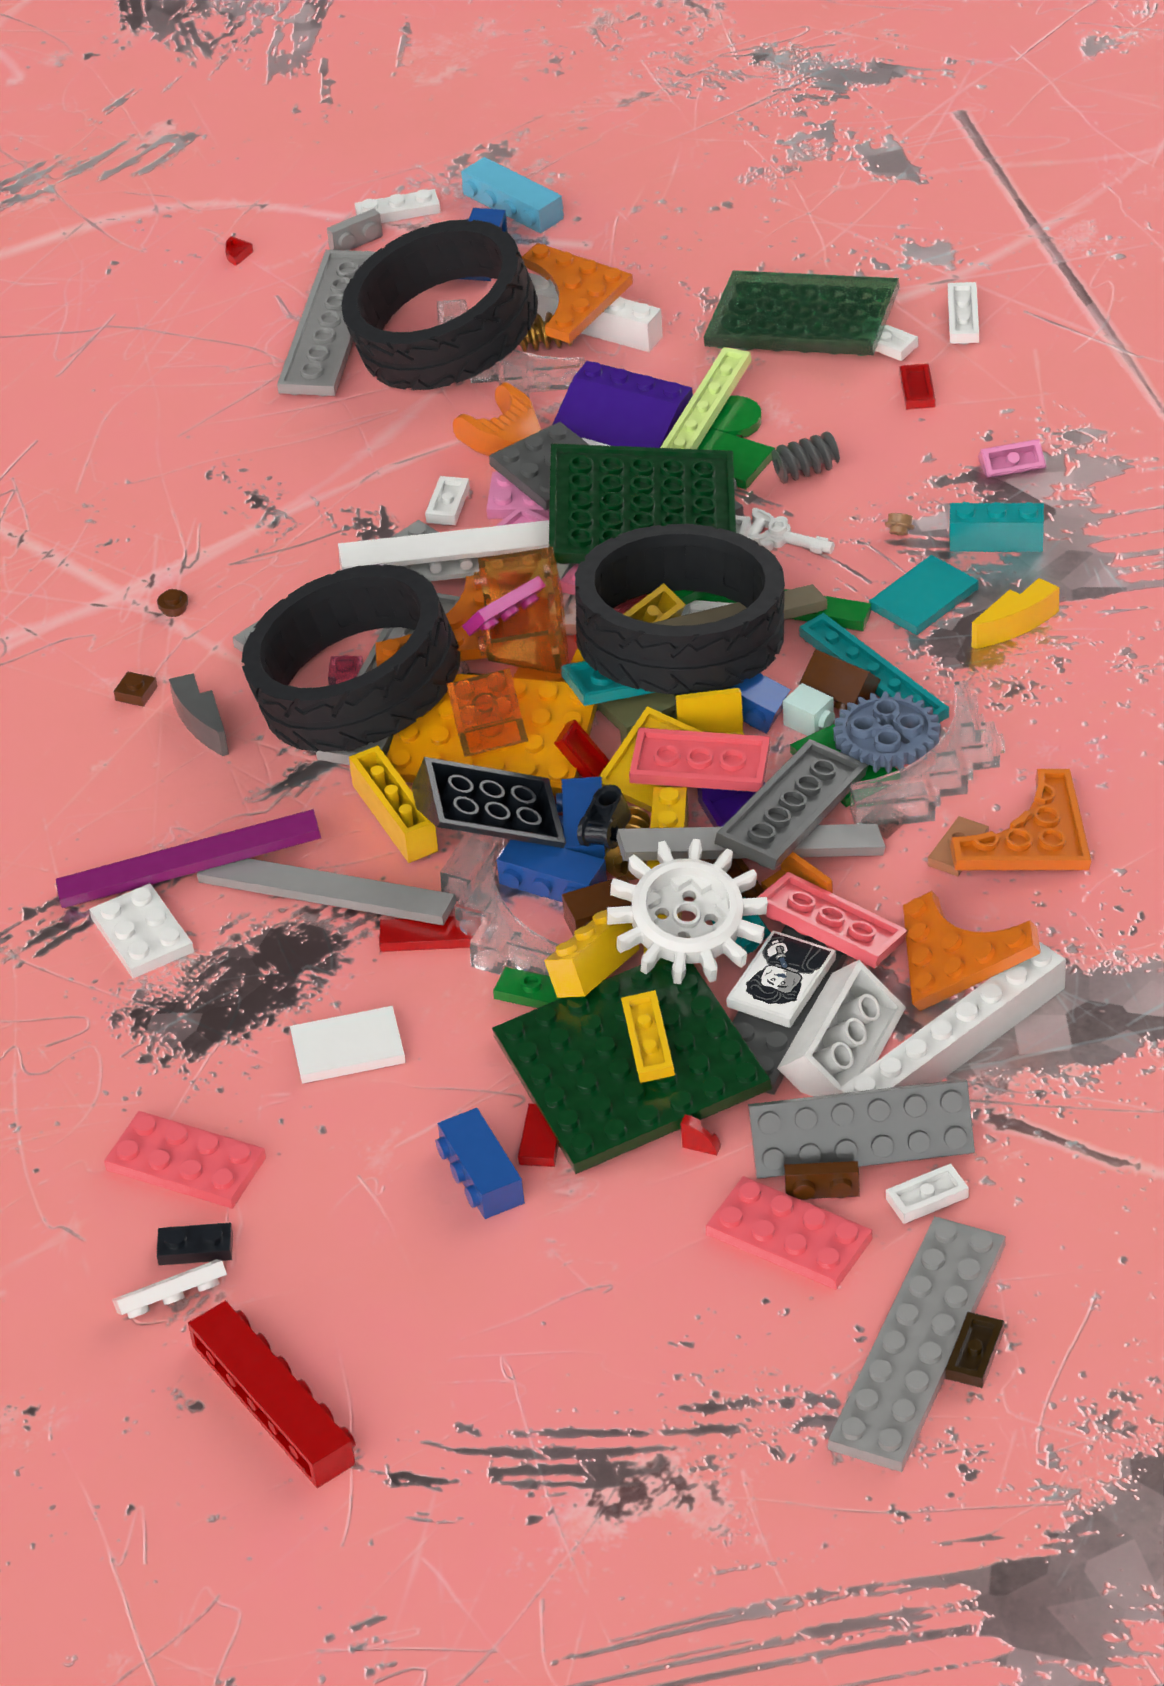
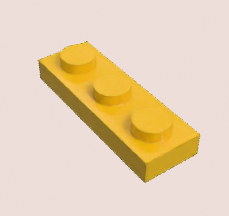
M656 990L622 997L623 1010L640 1083L675 1076Z

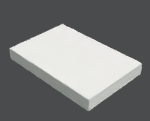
M393 1006L290 1026L302 1084L406 1063Z

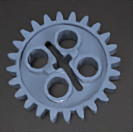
M884 691L881 698H877L874 693H870V700L858 697V705L849 702L847 703V710L841 709L839 711V718H835V727H833L836 749L841 750V753L859 760L861 763L873 766V772L875 773L880 767H885L887 773H891L892 767H897L903 772L904 765L906 764L916 768L917 760L927 762V754L934 755L935 747L940 745L941 724L939 723L938 715L933 714V707L924 708V700L913 703V695L901 699L900 692H897L894 697H889L887 691Z

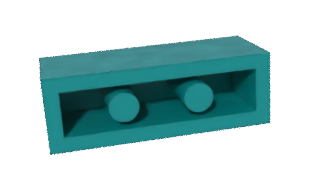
M950 503V552H1043L1044 503Z

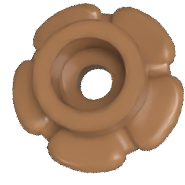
M889 513L888 522H885V526L890 528L889 533L894 535H908V530L915 528L912 525L913 516L908 514Z

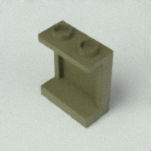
M655 692L598 703L596 710H599L620 730L621 744L647 706L677 720L676 699L673 694Z

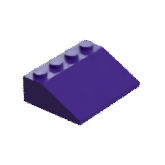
M586 361L573 377L552 425L561 422L580 438L594 440L610 446L660 448L692 398V387L626 371L625 369L614 368L598 362Z

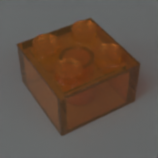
M510 668L446 684L464 757L528 741Z

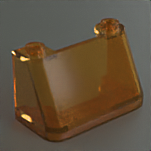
M553 547L478 558L479 572H474L476 590H482L485 606L537 576L546 585L537 594L539 600L526 610L520 606L518 608L519 612L509 620L504 622L500 618L498 619L499 623L494 628L483 630L484 636L478 637L481 656L487 655L490 662L561 674V666L569 664L563 592Z

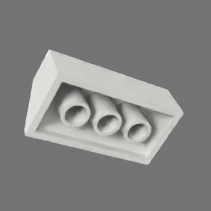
M860 960L855 961L830 975L777 1069L801 1093L811 1096L839 1094L841 1087L878 1060L906 1007Z

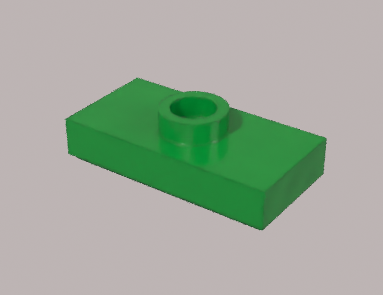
M509 967L504 968L493 990L494 999L534 1008H540L561 999L556 996L550 976Z

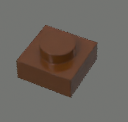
M127 671L114 690L115 701L144 707L158 687L156 677Z

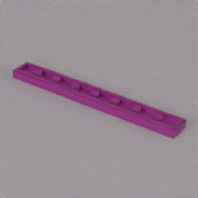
M314 809L56 878L61 907L74 906L140 888L149 883H159L320 839L321 835Z

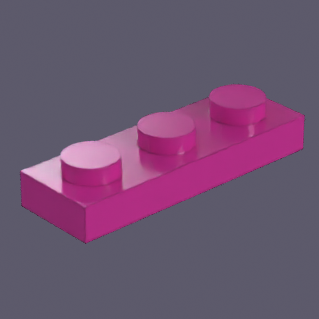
M537 576L478 610L462 627L469 636L479 630L485 634L499 623L498 619L502 618L505 622L519 612L518 608L520 606L526 610L539 600L537 594L546 585Z

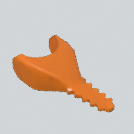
M503 382L495 390V400L503 413L498 418L494 417L490 420L485 418L475 419L470 415L461 414L453 421V432L456 438L476 452L487 456L541 431L529 397L507 382Z

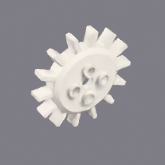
M700 839L692 840L688 849V859L675 860L665 841L658 842L657 859L660 864L652 869L633 854L629 858L628 870L639 879L637 885L615 878L611 882L610 895L632 902V906L607 907V925L632 923L633 929L617 937V950L622 953L642 943L648 949L641 959L640 971L644 974L649 973L660 958L674 962L672 966L674 984L682 983L686 974V964L701 963L703 972L709 982L716 981L718 967L714 958L721 954H725L733 963L742 968L746 964L747 952L735 942L737 937L760 944L764 937L765 927L742 920L743 916L767 913V897L742 899V892L756 886L757 873L752 869L732 879L726 873L731 867L733 851L728 848L719 855L714 864L700 860L702 857ZM692 897L694 901H685L684 898ZM681 911H691L696 915V918L686 922L680 920L677 914ZM664 914L667 918L659 919L657 915ZM708 920H712L716 923H714L713 925H708L705 922Z

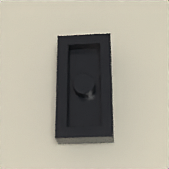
M231 1222L158 1228L157 1260L159 1266L211 1262L216 1259L222 1261L232 1260L233 1229Z

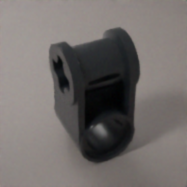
M603 786L593 795V799L584 817L581 818L578 824L577 838L580 845L601 844L608 849H615L618 846L616 839L618 829H625L632 816L623 793L618 786Z

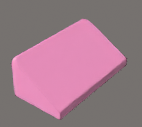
M1040 439L981 449L978 455L979 462L987 479L1046 468Z

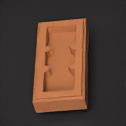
M958 816L928 856V866L959 876L963 870L954 869L950 849L952 837H965L989 832V826Z

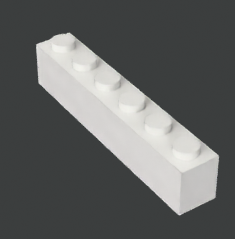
M529 273L538 297L537 314L539 313L543 321H545L547 312H551L552 315L555 314L559 297L551 279L546 280L540 275ZM618 297L581 334L650 352L663 337L661 308Z

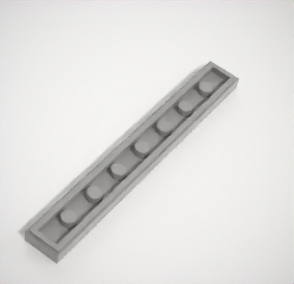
M878 824L817 825L793 852L800 857L881 856L884 854L886 846ZM722 827L618 829L616 836L623 861H629L633 854L642 861L658 860V842L661 841L667 843L674 860L688 859V849L693 839H700L701 859H718L719 855L726 850V848L715 844L716 833ZM733 853L732 859L745 858L735 853Z
M250 858L197 873L199 883L443 926L456 904L455 894Z

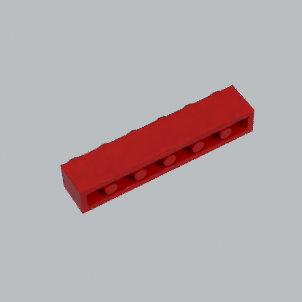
M225 1300L188 1322L194 1349L316 1488L356 1465L353 1452L356 1443L350 1431L344 1426L340 1428L334 1422V1417L327 1405L323 1402L320 1404L316 1402L307 1383L303 1379L297 1380L292 1375L289 1364L282 1356L276 1357L273 1354L265 1336L262 1333L256 1334L251 1329L247 1317L241 1310L235 1311Z

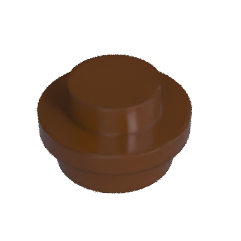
M166 590L157 599L158 608L165 616H180L186 611L188 596L181 590Z

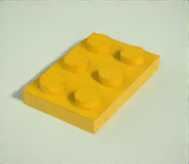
M647 706L599 777L602 778V787L606 785L618 786L626 801L652 813L654 787L672 786L630 783L629 772L638 729L702 731Z

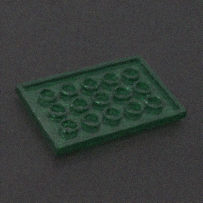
M733 270L705 332L704 344L707 347L744 348L746 350L764 349L800 351L802 353L874 355L900 288L899 278Z

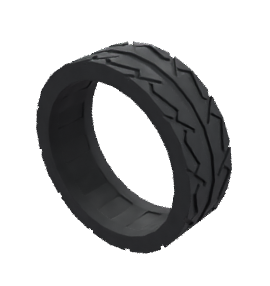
M449 220L429 225V227H421L391 241L384 248H380L359 267L343 293L341 310L344 322L356 344L362 361L373 377L377 376L378 381L390 387L405 390L407 388H412L411 390H430L449 386L451 383H459L477 376L494 366L497 361L500 362L516 349L527 335L528 330L531 329L537 316L538 297L516 242L507 231L503 232V228L490 222L479 220ZM466 277L497 279L491 290L475 306L446 323L413 332H390L383 330L390 318L405 303L436 285Z
M667 524V526L656 525L638 528L619 534V537L610 538L595 546L584 557L585 561H581L575 573L577 647L583 659L595 671H599L601 675L618 684L638 690L642 688L645 691L664 694H690L693 692L721 690L742 683V680L746 678L751 679L766 670L776 659L775 654H779L783 645L785 600L783 569L774 554L763 545L760 546L758 542L742 534L721 528L715 529L712 526L695 524ZM663 583L671 591L706 592L740 602L747 607L734 616L716 622L682 626L644 622L628 617L613 609L629 599L652 593Z
M379 564L356 566L336 571L335 574L320 577L291 592L287 598L281 599L262 616L254 626L255 630L250 632L242 653V663L245 664L242 668L246 680L259 704L269 729L284 743L297 749L318 752V750L322 752L345 751L366 746L370 742L375 743L400 732L416 722L417 718L423 717L440 702L449 690L450 682H454L460 667V651H457L460 647L434 585L419 572L403 566L386 564L383 566ZM401 627L415 630L408 641L392 657L359 677L323 687L298 688L288 686L296 673L312 657L344 638L379 628Z

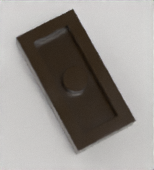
M967 1312L945 1369V1379L983 1388L1004 1333L1005 1321Z

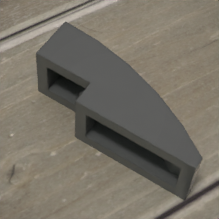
M194 673L169 679L174 706L186 728L209 749L221 756L229 755L225 731L213 691L199 693Z

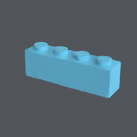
M486 157L461 171L464 195L491 209L506 210L507 217L539 233L544 232L564 219L562 195Z

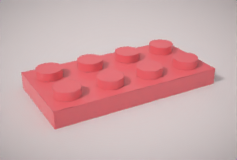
M639 728L629 772L630 783L757 792L764 785L770 750V736Z
M787 872L758 896L767 897L768 905L767 913L765 914L767 918L780 921L794 928L799 934L810 936L824 943L828 948L840 951L855 958L856 961L860 960L864 965L873 968L877 967L904 942L908 931L790 872Z
M138 1111L105 1158L104 1163L108 1171L233 1209L266 1159L265 1149Z
M745 1176L740 1179L706 1224V1235L835 1290L872 1241V1229Z

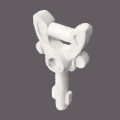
M752 509L753 523L747 537L758 542L760 546L763 545L767 550L772 551L774 547L780 548L788 543L810 549V552L822 554V552L832 554L834 551L835 543L828 541V538L821 536L813 538L791 532V527L786 517L778 516L775 518L762 509ZM764 527L768 528V530L760 534Z

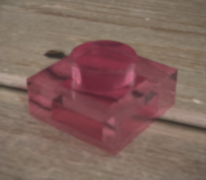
M331 656L328 672L329 685L339 684L356 678L363 666L362 656Z

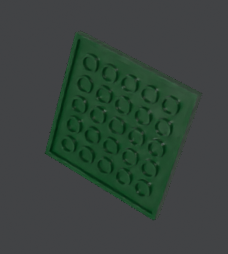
M551 443L548 563L580 564L581 561H585L584 557L595 546L604 541L619 537V534L634 529L656 525L695 524L736 532L733 451Z
M660 958L655 967L647 974L640 971L641 965L603 980L584 997L561 998L492 1027L494 1038L532 1102L539 1108L575 1174L681 1129V1122L685 1114L702 1120L772 1089L770 1078L694 964H686V974L682 983L674 984L672 977L674 962ZM656 990L675 1076L640 1083L621 998Z

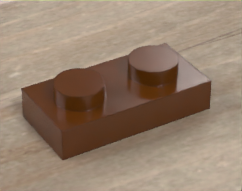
M858 1161L784 1164L786 1194L801 1200L860 1196Z

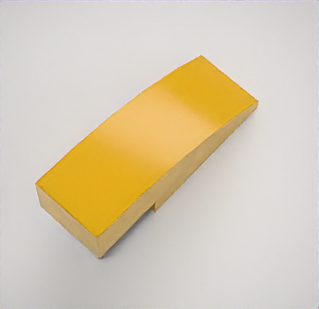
M1038 578L1021 594L1009 589L972 622V647L979 649L1011 640L1049 620L1059 612L1060 587Z

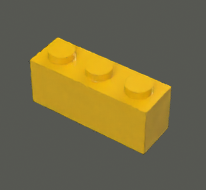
M607 910L600 911L592 917L593 920L590 923L575 930L572 938L555 947L556 951L544 960L557 998L586 996L640 950L639 945L622 953L616 948L617 937L633 929L632 924L607 925Z

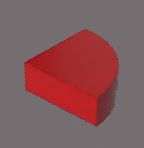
M230 236L226 241V257L230 263L237 266L253 253V246L249 242Z
M685 1114L681 1122L682 1147L717 1156L721 1148L718 1136L715 1133L711 1135L709 1131L702 1127L701 1120Z

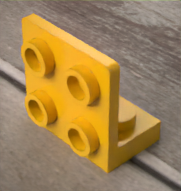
M740 688L682 694L675 697L678 721L702 732L744 735Z

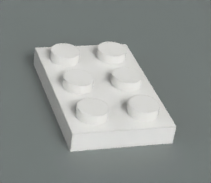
M150 883L89 909L91 919L132 979L194 953L192 941Z

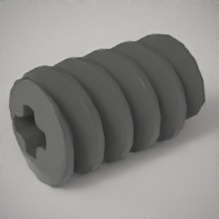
M827 431L822 433L821 436L813 435L810 439L803 438L799 440V443L792 441L788 443V446L782 444L776 450H772L774 469L783 484L788 482L789 473L796 481L799 479V470L802 471L805 477H809L810 467L813 468L816 474L821 473V464H824L825 468L829 471L832 470V461L834 460L838 463L840 460L837 443L833 435Z

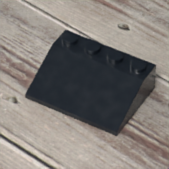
M424 757L413 782L412 792L416 809L436 827L564 848L566 842L549 778Z

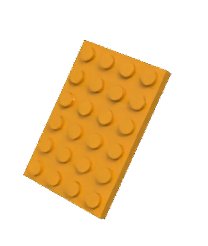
M457 674L454 682H450L449 690L438 704L423 717L417 718L416 722L393 735L387 758L405 782H414L424 757L549 778L553 795H556V793H562V779L578 778L579 772L556 747L554 742L566 723L574 719L590 736L598 703L584 706L566 682Z

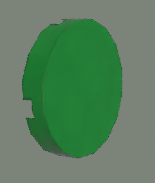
M738 395L730 396L710 428L735 436L742 435V438L748 437L756 432L762 424L761 408L757 402L750 398Z

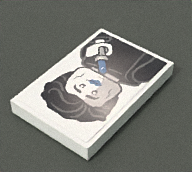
M773 930L726 998L727 1007L791 1028L836 960V950Z

